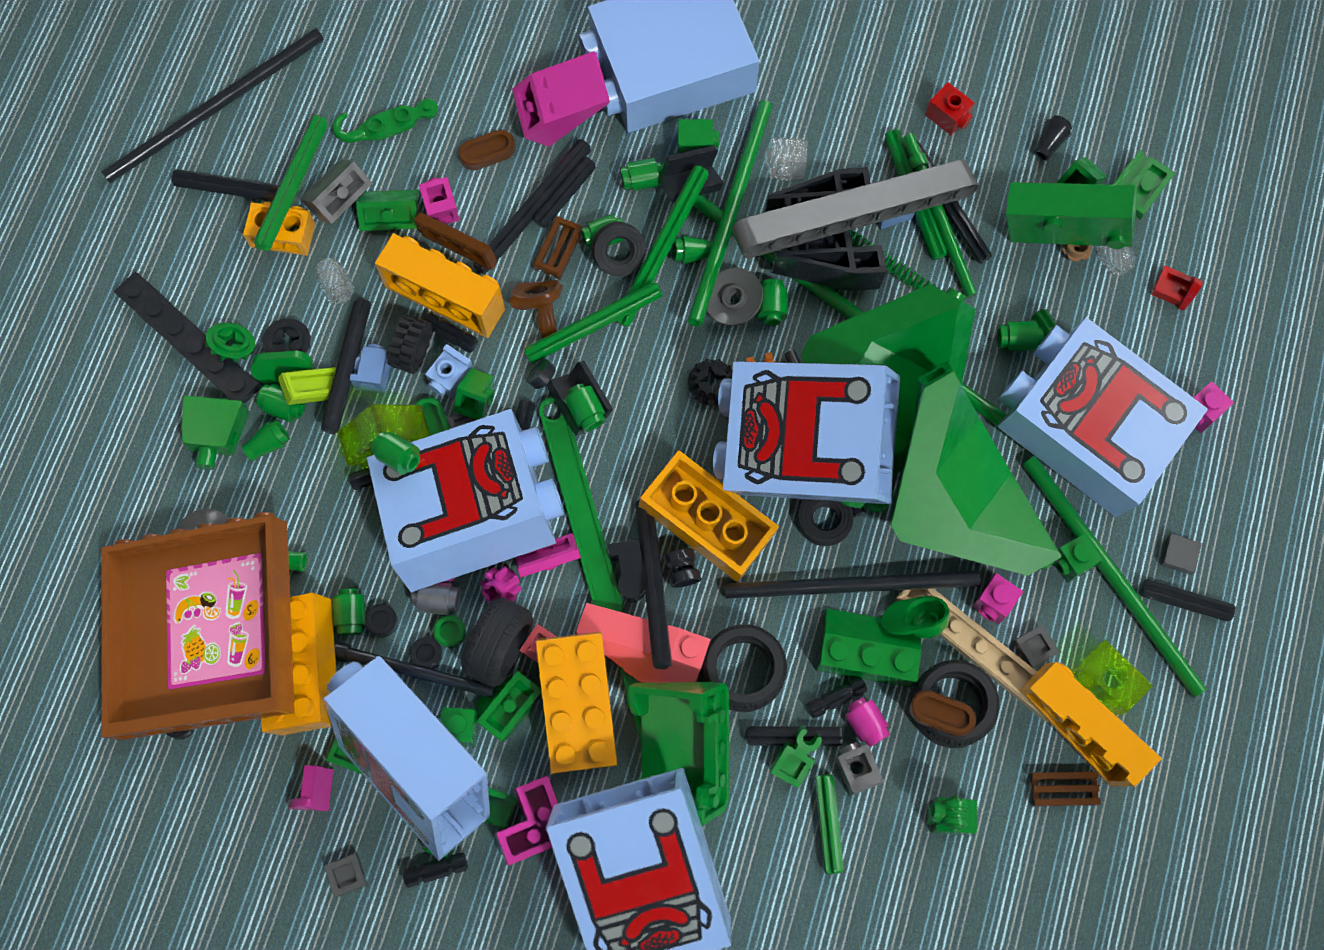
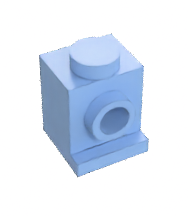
M446 344L443 348L444 351L425 375L429 382L428 387L440 396H443L445 393L453 399L458 385L469 370L473 368V365L469 358ZM447 368L451 369L450 373L443 374Z

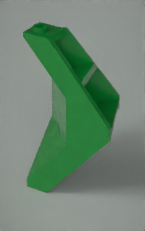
M929 284L815 333L809 337L801 352L803 363L884 365L900 375L893 477L904 467L914 424L918 378L947 361L962 385L976 308L963 302L966 295L951 287L944 292ZM840 501L846 506L861 508L866 504L862 502Z
M946 361L919 377L914 424L890 522L899 540L1026 576L1039 569H1046L1053 565L1062 556L1011 473L948 362Z

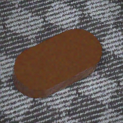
M496 130L464 142L459 148V159L462 166L466 169L479 170L509 159L515 152V142L509 132Z
M933 691L918 693L910 703V713L916 722L951 736H965L975 727L976 715L969 705Z

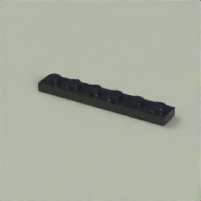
M136 271L114 290V293L230 400L242 401L245 404L262 388L257 381L237 363L233 362L231 358H226L222 361L220 355H211V349L205 346L206 335Z

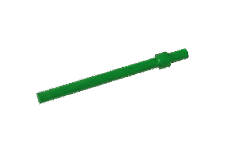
M914 133L905 135L903 140L910 155L908 161L912 171L928 169V160L925 153H921ZM942 205L931 207L966 298L972 297L977 294V291Z

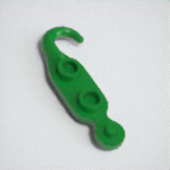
M424 99L416 107L398 106L369 117L359 128L351 132L341 130L342 121L348 117L347 113H343L334 120L332 125L333 133L337 139L346 143L372 140L381 141L412 129L417 120L421 118H434L438 114V106L432 99Z

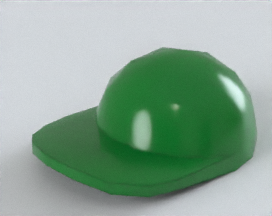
M920 596L896 601L890 605L883 614L881 625L882 629L890 634H912L917 638L931 639L940 635L947 628L950 612L947 603L938 597Z

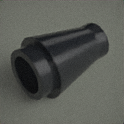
M1053 115L1051 119L1046 120L1033 153L1038 158L1047 161L1071 136L1072 124L1067 119L1058 115Z

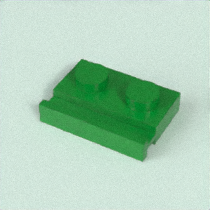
M1139 150L1113 185H1136V217L1141 220L1170 182L1175 172L1154 158L1150 157L1149 159L1143 155V151Z

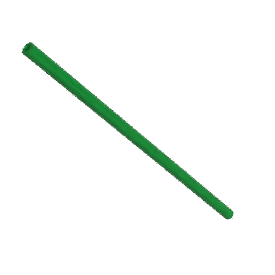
M698 196L692 207L719 225L723 210L704 196ZM778 251L760 256L773 264L776 252ZM792 278L848 319L864 313V311L829 286ZM962 382V387L975 411L998 426L1006 416V413Z

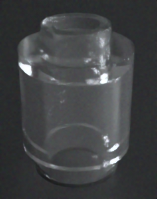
M1093 246L1096 249L1095 254L1112 275L1118 273L1121 276L1125 275L1136 265L1134 260L1137 258V255L1130 247L1112 249L1108 246Z
M328 258L318 263L315 267V278L327 300L337 304L347 302L351 298L355 287L343 265L334 258Z

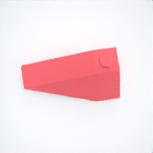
M586 603L575 633L583 634L602 631L605 657L611 659L625 673L633 676L640 683L696 682L711 640L668 625L672 665L668 669L662 670L653 667L648 619Z

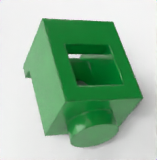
M471 368L457 387L453 411L476 420L484 418L486 406L490 407L495 396V389H492L494 386V376Z

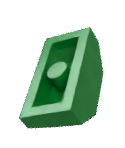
M517 671L513 676L507 677L501 685L496 686L493 698L482 696L476 704L480 717L476 722L500 742L504 743L535 707L542 696V689Z

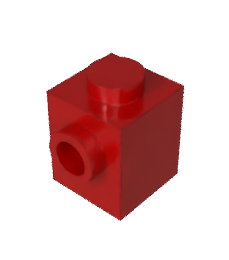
M947 82L929 101L925 116L952 136L959 128L963 130L973 118L971 112L975 102Z

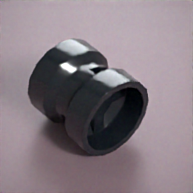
M680 549L664 556L666 566L671 571L669 580L672 588L686 587L701 581L700 571L695 568L694 564L696 561L694 549Z

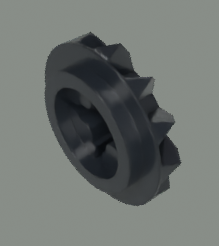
M285 318L275 321L266 329L263 335L262 345L265 353L288 351L284 345H280L285 342V333L290 336L291 340H295V342L291 343L290 351L306 353L311 349L310 342L312 337L309 330L302 322L296 319Z
M706 358L704 361L696 363L688 377V388L692 396L703 404L718 405V393L722 380L732 379L733 371L731 366L723 363L720 358L717 360ZM710 371L714 378L721 379L717 381L715 392L710 383L703 382L708 380Z

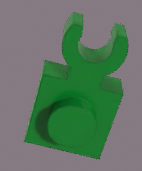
M803 725L795 733L796 743L794 746L785 741L769 768L771 774L797 788L800 787L815 762L814 757L809 755V752L816 750L822 742V738L818 733L815 734L811 741H804L803 737L807 729Z

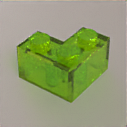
M371 404L337 433L347 466L361 465L362 468H369L367 457L375 455L371 451V446L376 436L381 432H394L410 443L431 436L421 405Z

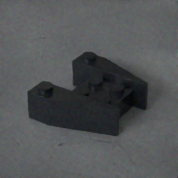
M868 167L837 169L769 194L763 213L871 184ZM850 230L788 247L787 251L776 252L771 269L773 274L848 291L880 289L887 273L882 245L852 247Z

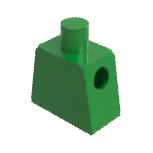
M183 396L182 441L191 452L197 453L196 467L213 470L217 455L231 456L235 453L249 415V410L242 401Z

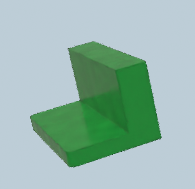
M419 190L364 191L356 202L359 230L419 229L414 220L418 215L417 202Z

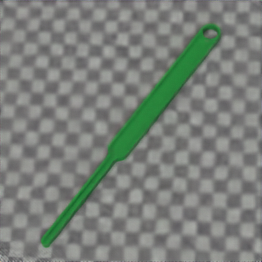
M553 397L547 398L540 405V417L575 542L580 553V560L592 603L596 606L623 613V603L575 435L563 414L555 420H550L544 416L546 406L556 404ZM619 666L626 693H628L629 686L635 684L636 680L633 676L625 673ZM633 715L642 746L641 716Z

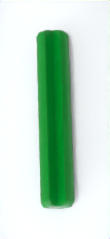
M829 774L818 775L815 777L824 872L826 874H840L844 871L834 777Z

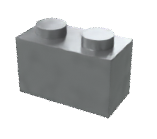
M340 158L300 200L318 220L332 224L372 182L354 161Z

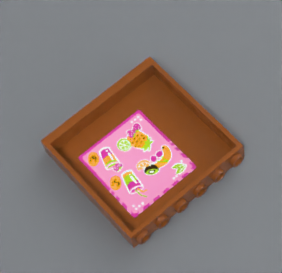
M260 512L254 515L255 518L251 519L229 518L225 524L203 523L199 524L198 529L194 530L173 529L170 530L168 535L147 534L142 536V540L121 539L116 540L115 545L101 547L102 738L128 740L294 714L287 521L275 517L274 513Z

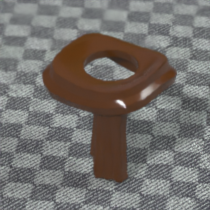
M558 280L518 283L510 295L509 302L514 309L527 310L537 308L538 326L542 339L557 331L553 302L560 297L563 285Z

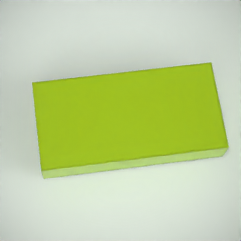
M336 367L281 373L278 379L287 404L328 400Z

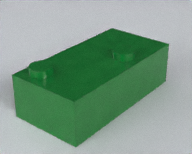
M1010 182L1006 209L1010 240L1013 243L1108 246L1112 249L1133 247L1136 222V185Z

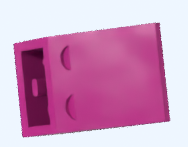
M594 51L532 73L512 88L524 138L548 147L610 103L597 53Z

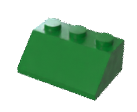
M826 608L817 671L853 678L861 677L864 680L911 688L918 680L921 638H917L912 634L894 635L887 633L882 629V618Z

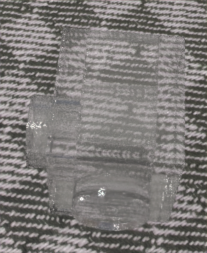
M773 137L771 149H765L764 166H770L769 177L780 181H789L791 179L804 180L808 140Z

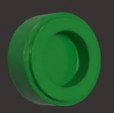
M445 615L436 621L433 634L441 646L455 648L464 641L466 627L457 616Z

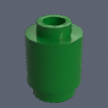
M654 157L628 162L626 166L620 167L624 190L631 189L634 192L660 186L658 179L662 171L661 162L656 163Z
M612 213L587 222L585 227L580 228L588 251L592 250L594 236L603 226L612 222H623L622 218H616ZM623 238L612 240L609 246L622 242Z
M767 279L761 282L763 300L758 310V319L764 322L765 325L777 326L788 317L787 288L784 287V282L781 280Z
M1006 321L1005 324L998 325L997 328L998 348L1005 349L1007 352L1035 351L1044 338L1043 328L1038 327L1037 321Z
M276 384L271 386L264 385L257 397V406L262 408L264 413L290 423L300 419L306 407V403L288 405L281 386Z
M579 384L568 390V396L564 401L578 427H582L584 432H589L606 422L604 417L605 411L592 386L585 387L584 384Z
M381 432L372 443L371 451L375 454V458L401 475L415 470L420 462L419 448L394 432Z
M358 589L338 590L339 595L332 596L333 627L336 628L337 635L350 636L362 634V627L365 626V596L358 594Z

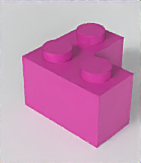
M548 776L513 789L525 821L494 833L505 864L508 866L552 848L546 827L553 806L558 804Z

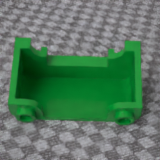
M654 682L630 685L626 697L627 706L633 715L641 716L642 777L636 781L683 768L701 826L703 827L726 810L729 801L728 686L725 683Z

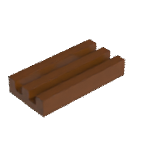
M556 216L533 263V270L538 272L539 270L544 271V274L548 276L550 274L554 275L556 279L561 280L582 236L580 228L583 226ZM562 225L565 228L548 264H544L543 262ZM571 230H575L557 268H555L556 261Z
M1098 772L1030 773L1033 807L1101 805V799L1098 797V792L1100 791L1099 785H1097ZM1089 779V785L1039 786L1038 780ZM1090 792V798L1040 799L1039 793Z

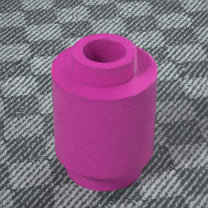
M862 697L847 706L850 712L845 717L861 743L865 742L870 748L891 735L887 729L889 725L873 699L866 702L865 698Z

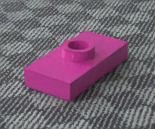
M573 534L556 538V544L514 557L520 578L539 571L552 570L558 565L581 558Z

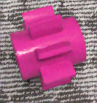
M506 566L499 571L493 567L485 574L486 579L480 583L483 587V596L488 602L500 597L514 602L517 599L516 594L522 590L519 586L520 582L517 574L507 569Z

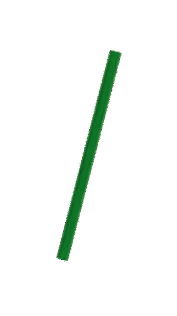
M761 100L758 103L687 320L690 325L695 327L702 326L731 237V228L735 224L772 110V104L767 100Z
M1034 456L1026 461L1023 466L1075 537L1078 538L1085 533L1088 534L1104 559L1097 567L1192 697L1195 698L1206 691L1205 685L1038 458Z

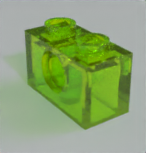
M1106 639L1098 643L1071 670L1076 675L1075 679L1089 691L1091 690L1100 699L1099 701L1118 717L1127 713L1153 687ZM1104 673H1109L1114 677L1116 682L1114 688L1105 684L1103 679Z

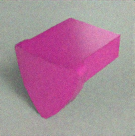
M305 765L300 799H290L288 809L329 811L334 770L320 766Z

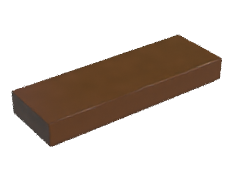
M421 212L414 219L423 237L489 270H493L498 263L489 245Z

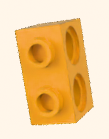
M251 202L243 236L252 248H255L254 239L271 202H263L262 204ZM299 206L289 208L270 250L308 256L315 228V222L310 212ZM300 226L298 230L290 232L292 227Z

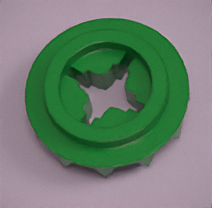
M224 322L215 324L208 329L205 346L211 349V355H220L222 361L226 358H231L236 363L239 358L247 360L249 355L254 352L255 339L246 328L235 323ZM233 338L234 344L227 346L226 343Z

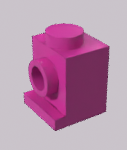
M448 177L432 178L426 181V183L419 184L428 216L444 224L460 221Z

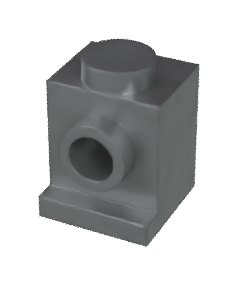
M855 742L839 749L841 755L835 761L847 786L849 796L872 788L884 781L868 744L859 747L858 743ZM852 763H859L861 765L862 772L860 774H854L851 771Z

